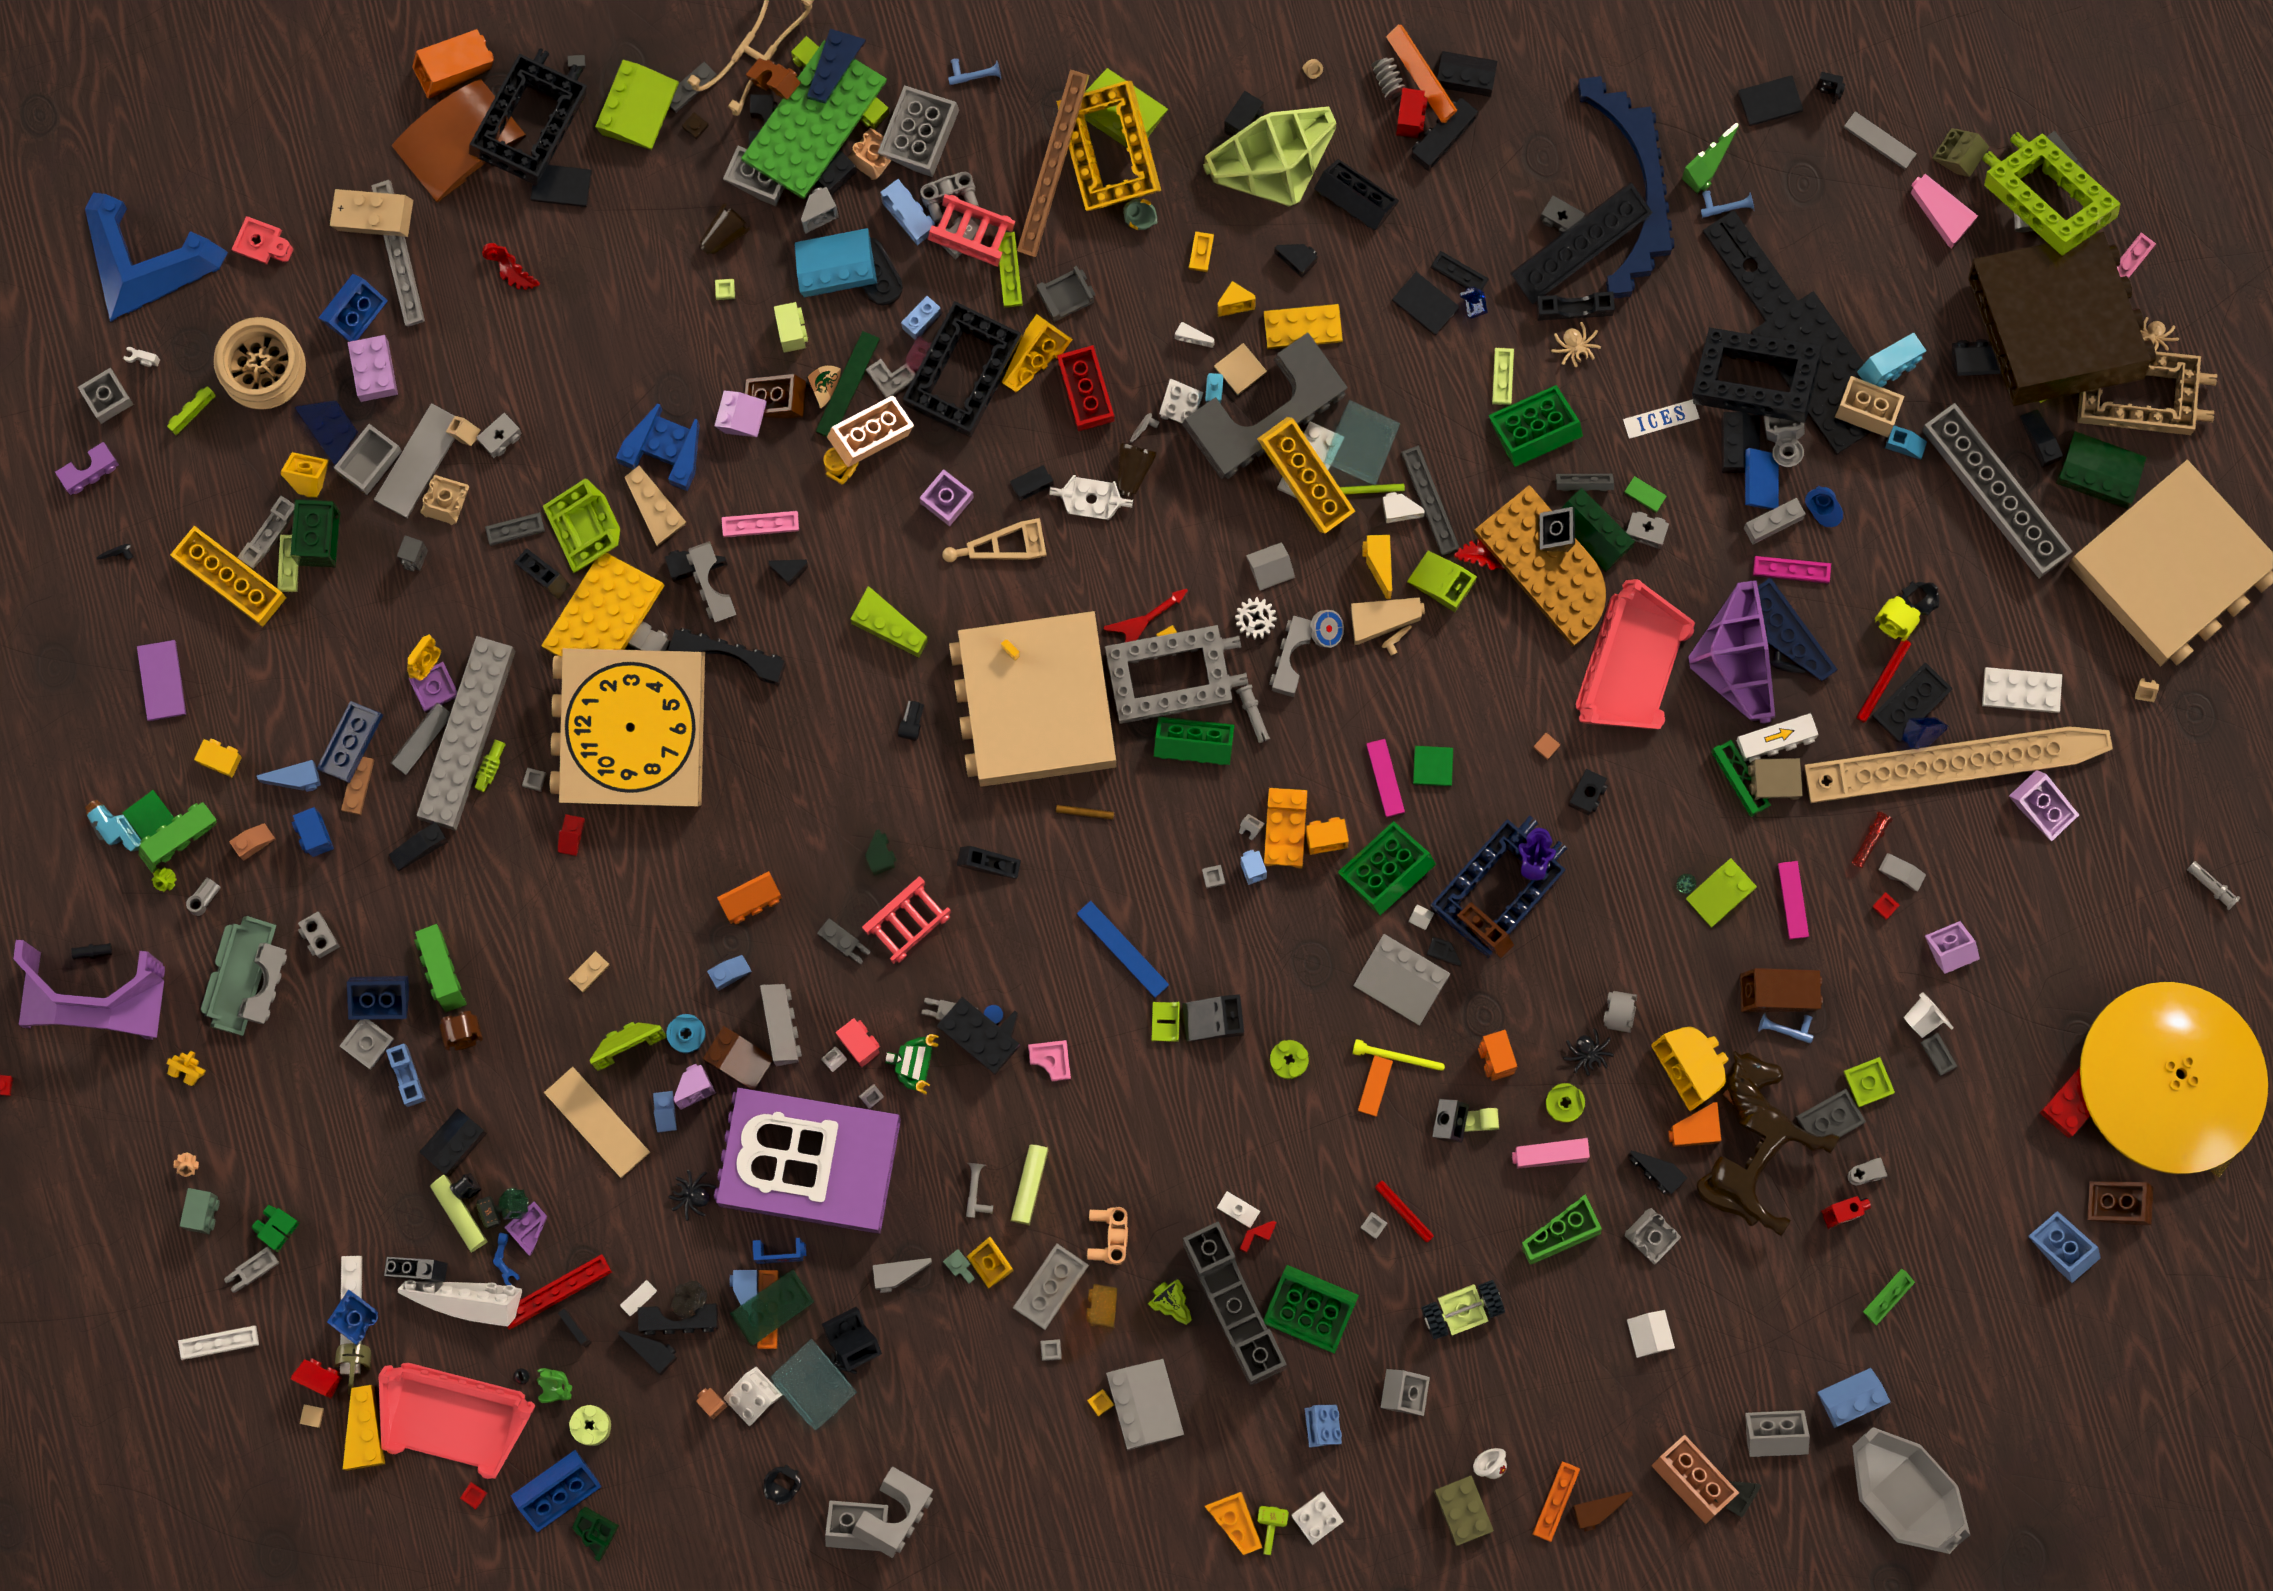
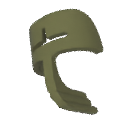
M346 1343L339 1345L336 1350L335 1367L338 1368L342 1363H350L348 1394L351 1395V1388H353L355 1364H362L366 1366L367 1370H370L371 1350L368 1346L362 1344ZM353 1350H355V1355H358V1356H344V1355H352Z

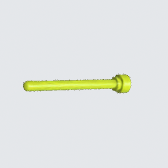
M1355 1040L1352 1053L1354 1055L1360 1056V1054L1364 1055L1367 1053L1440 1071L1445 1068L1443 1063L1367 1046V1043H1363L1362 1040Z

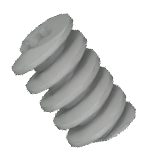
M1383 58L1371 64V67L1374 68L1373 72L1377 74L1376 79L1380 81L1379 86L1383 87L1382 93L1385 94L1386 100L1400 96L1402 88H1405L1404 84L1399 85L1403 79L1396 78L1400 72H1393L1397 65H1390L1394 58Z

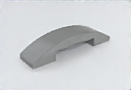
M283 496L279 497L270 510L271 514L252 541L246 544L237 557L252 568L269 552L294 514V504Z

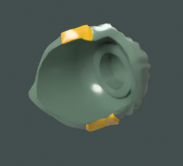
M1134 198L1123 207L1125 223L1136 230H1146L1158 223L1155 207L1146 199Z

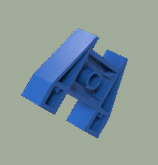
M657 404L623 441L616 456L617 462L634 470L638 466L642 455L646 454L673 465L674 467L668 478L670 485L688 492L696 471L699 422L695 419L691 428L688 429L660 417L662 408L660 404Z

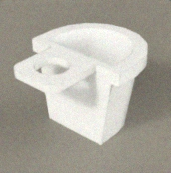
M1924 992L1919 995L1921 998L1904 1016L1908 1024L1922 1038L1942 1023H1946L1951 1030L1954 1028Z

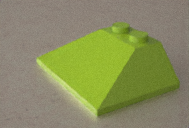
M583 479L543 505L573 573H576L618 546L620 527L605 495L588 479Z
M631 1022L624 1026V1030L618 1033L613 1031L607 1034V1038L603 1039L591 1057L590 1062L597 1071H600L615 1063L613 1056L645 1040L649 1045L655 1044L667 1038V1035L660 1025L639 1022L635 1024Z

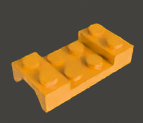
M1269 788L1264 856L1265 866L1284 865L1302 869L1307 790Z

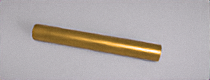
M1057 805L1056 813L1112 820L1114 818V812L1062 805Z

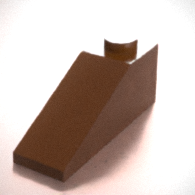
M1472 902L1457 914L1462 922L1500 959L1514 946L1509 935Z
M1632 1491L1574 1505L1573 1509L1578 1528H1583L1584 1532L1596 1529L1595 1525L1600 1524L1633 1495Z

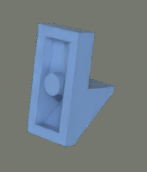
M673 1091L653 1093L657 1132L677 1130Z

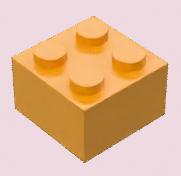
M1340 817L1328 819L1329 822L1313 821L1310 822V825L1306 826V837L1310 855L1348 848L1349 840L1345 819L1340 820Z

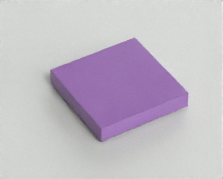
M444 662L435 665L427 677L421 681L415 678L410 679L409 677L410 683L425 713L430 711L436 702L443 705L457 696V689Z

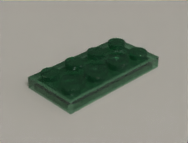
M792 1269L730 1314L749 1344L753 1346L814 1303V1300L794 1269Z

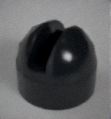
M520 1368L514 1373V1380L518 1384H526L530 1379V1374L526 1369ZM520 1371L522 1372V1376L524 1378L523 1381L520 1380L518 1372Z

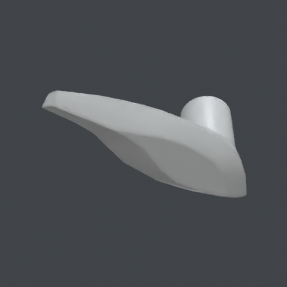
M1151 413L1144 417L1130 439L1131 443L1139 437L1147 425L1157 428L1159 421L1151 418Z

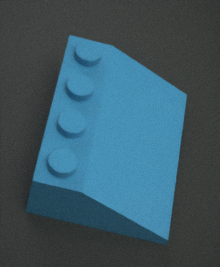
M868 228L795 242L798 284L803 297L877 283Z

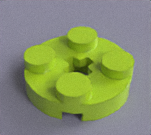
M1281 1041L1271 1052V1067L1275 1074L1283 1079L1297 1078L1308 1067V1052L1297 1041ZM1292 1055L1295 1062L1287 1065L1284 1057Z
M1569 1083L1556 1085L1548 1093L1546 1099V1109L1549 1115L1555 1121L1562 1123L1576 1120L1582 1114L1585 1107L1583 1093ZM1562 1098H1566L1567 1101L1571 1102L1568 1108L1560 1105L1563 1101Z

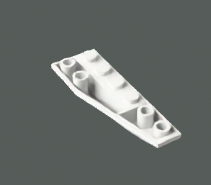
M408 1280L398 1288V1293L430 1309L453 1317L508 1327L516 1317L522 1289L515 1288L512 1285L501 1286L496 1283Z

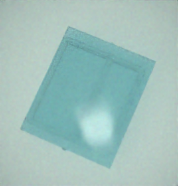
M1349 400L1327 451L1324 463L1376 485L1400 423Z
M812 1339L771 1376L776 1387L815 1430L819 1429L857 1393Z

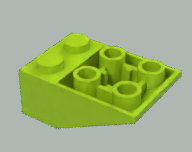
M1427 551L1407 582L1448 609L1456 612L1476 582L1477 576L1463 567Z

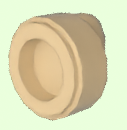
M1317 59L1307 61L1302 67L1304 73L1312 79L1319 77L1323 72V66Z

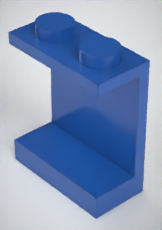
M796 1238V1254L764 1256V1244L762 1241H753V1259L756 1264L803 1261V1256H807L806 1244L800 1238Z

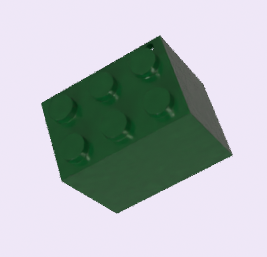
M295 500L290 556L298 566L336 568L340 511L333 501Z

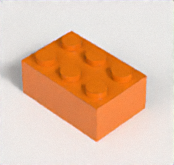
M1506 1030L1483 1036L1478 1052L1480 1058L1485 1059L1484 1070L1486 1076L1490 1077L1491 1081L1513 1075L1518 1066Z

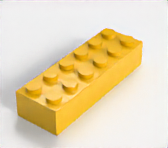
M1286 417L1257 438L1319 532L1327 533L1355 512L1293 418Z
M193 526L170 554L177 563L261 627L268 622L286 599V596L196 526Z

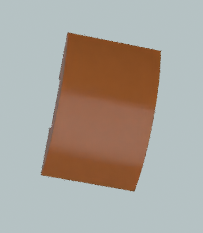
M482 79L460 88L434 105L411 124L391 145L436 202H439L467 181L466 178L487 163L469 154V144L495 99L494 94ZM510 117L498 141H504L506 145L512 147L523 139L526 134L514 119Z

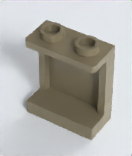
M1800 758L1755 759L1748 766V775L1751 776L1752 782L1749 786V792L1753 800L1760 798H1790V800H1798L1802 797Z

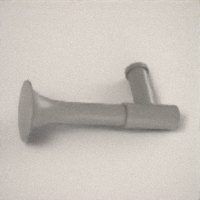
M967 1163L971 1168V1184L966 1217L975 1218V1212L992 1214L993 1205L976 1204L979 1174L986 1165Z

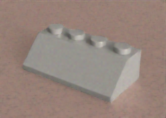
M785 984L760 985L773 1061L776 1066L798 1063V1057H802L800 1045L796 1046L795 1038H798L797 1026L793 1027L792 1019H795L794 1009L789 1006V1000H792L791 991L786 989Z

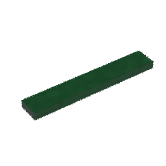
M862 331L816 429V433L827 437L831 428L842 422L880 338Z

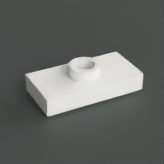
M1228 1191L1217 1209L1248 1228H1251L1260 1213L1259 1210Z

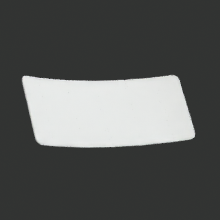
M646 1280L620 1306L631 1316L657 1290Z

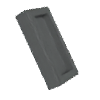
M1938 1033L1921 1042L1939 1076L1957 1067Z

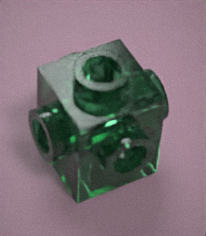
M509 1188L499 1198L498 1204L502 1210L503 1219H522L528 1212V1198L525 1196L524 1190Z

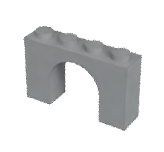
M892 1466L883 1480L880 1491L903 1505L907 1515L906 1519L899 1523H887L864 1511L852 1532L853 1536L891 1558L894 1557L896 1552L900 1553L905 1546V1542H903L905 1537L910 1538L915 1529L912 1526L915 1522H920L924 1515L922 1512L923 1508L928 1509L933 1500L930 1497L933 1489Z

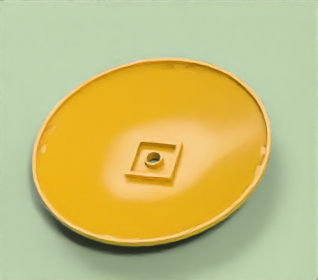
M2159 982L2127 991L2113 1000L2098 1015L2083 1045L2080 1061V1079L2087 1109L2094 1123L2108 1142L2127 1158L2144 1167L2171 1174H2191L2212 1169L2238 1154L2252 1139L2261 1123L2268 1097L2267 1068L2261 1047L2244 1019L2229 1004L2206 990L2183 983ZM2177 1069L2184 1072V1079L2177 1077Z

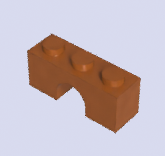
M759 58L746 74L756 87L766 91L770 87L777 96L786 100L801 83L796 78L797 74L792 69H785L781 64L775 65L769 59L766 61Z

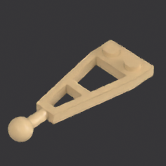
M1040 518L1021 521L968 542L967 548L955 550L952 547H947L942 553L943 559L947 562H953L957 557L969 555L970 559L1029 560L1047 556ZM1022 529L1026 552H1000L997 539ZM992 541L994 553H975L974 547Z

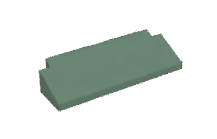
M245 916L242 918L241 925L232 924L225 927L215 959V965L219 969L218 972L211 973L201 1005V1012L205 1014L204 1016L212 1018L210 1028L240 1036L244 1035L248 1020L238 1018L237 1016L242 1000L256 995L262 970L254 960L260 943L271 945L276 925Z

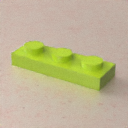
M208 386L205 389H200L196 394V398L192 402H187L182 408L183 411L178 416L175 415L170 419L167 425L170 431L177 435L216 396Z

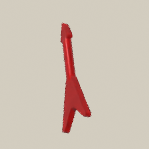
M1183 589L1173 592L1172 597L1145 616L1104 626V630L1124 633L1126 635L1125 642L1136 641L1152 619L1176 602L1179 604L1188 590Z

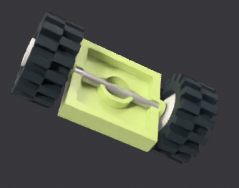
M1490 1280L1478 1285L1481 1299L1476 1286L1473 1284L1439 1297L1438 1301L1442 1312L1437 1302L1422 1306L1423 1316L1433 1340L1449 1335L1445 1321L1451 1335L1488 1322L1483 1306L1490 1318L1505 1313L1501 1296L1494 1281Z

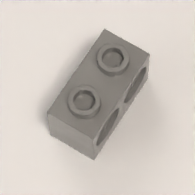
M319 912L298 923L301 927L298 931L303 939L307 938L310 943L307 947L313 956L316 955L322 958L340 947ZM311 924H317V929L314 932L308 931V927ZM326 940V946L319 949L317 946L318 942Z

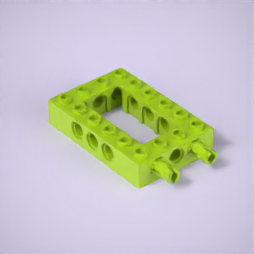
M2017 132L2016 135L2014 134L2011 137L2010 142L2017 146L2019 150L2003 161L1999 160L1991 151L1982 158L1991 167L1987 171L1984 185L2062 256L2118 217L2121 203L2043 133L2028 142ZM2043 164V173L2054 179L2059 187L2064 188L2072 199L2075 198L2083 206V209L2068 220H2065L2020 179L2028 173H2033L2035 168Z

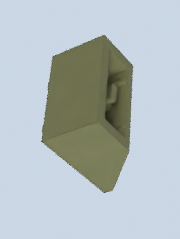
M1951 128L1932 159L1955 174L1970 177L1989 146L1978 133Z

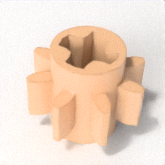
M187 1152L178 1155L177 1160H174V1168H177L176 1173L184 1177L195 1175V1169H198L199 1162L196 1161V1156Z

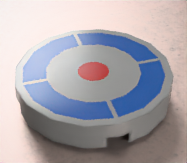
M1322 610L1313 616L1310 628H1312L1311 637L1315 644L1326 648L1336 646L1344 634V624L1340 615L1334 610Z

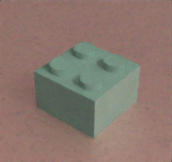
M188 1188L180 1227L188 1231L210 1234V1231L214 1230L215 1227L214 1213L218 1211L220 1200H217L218 1196L211 1192Z

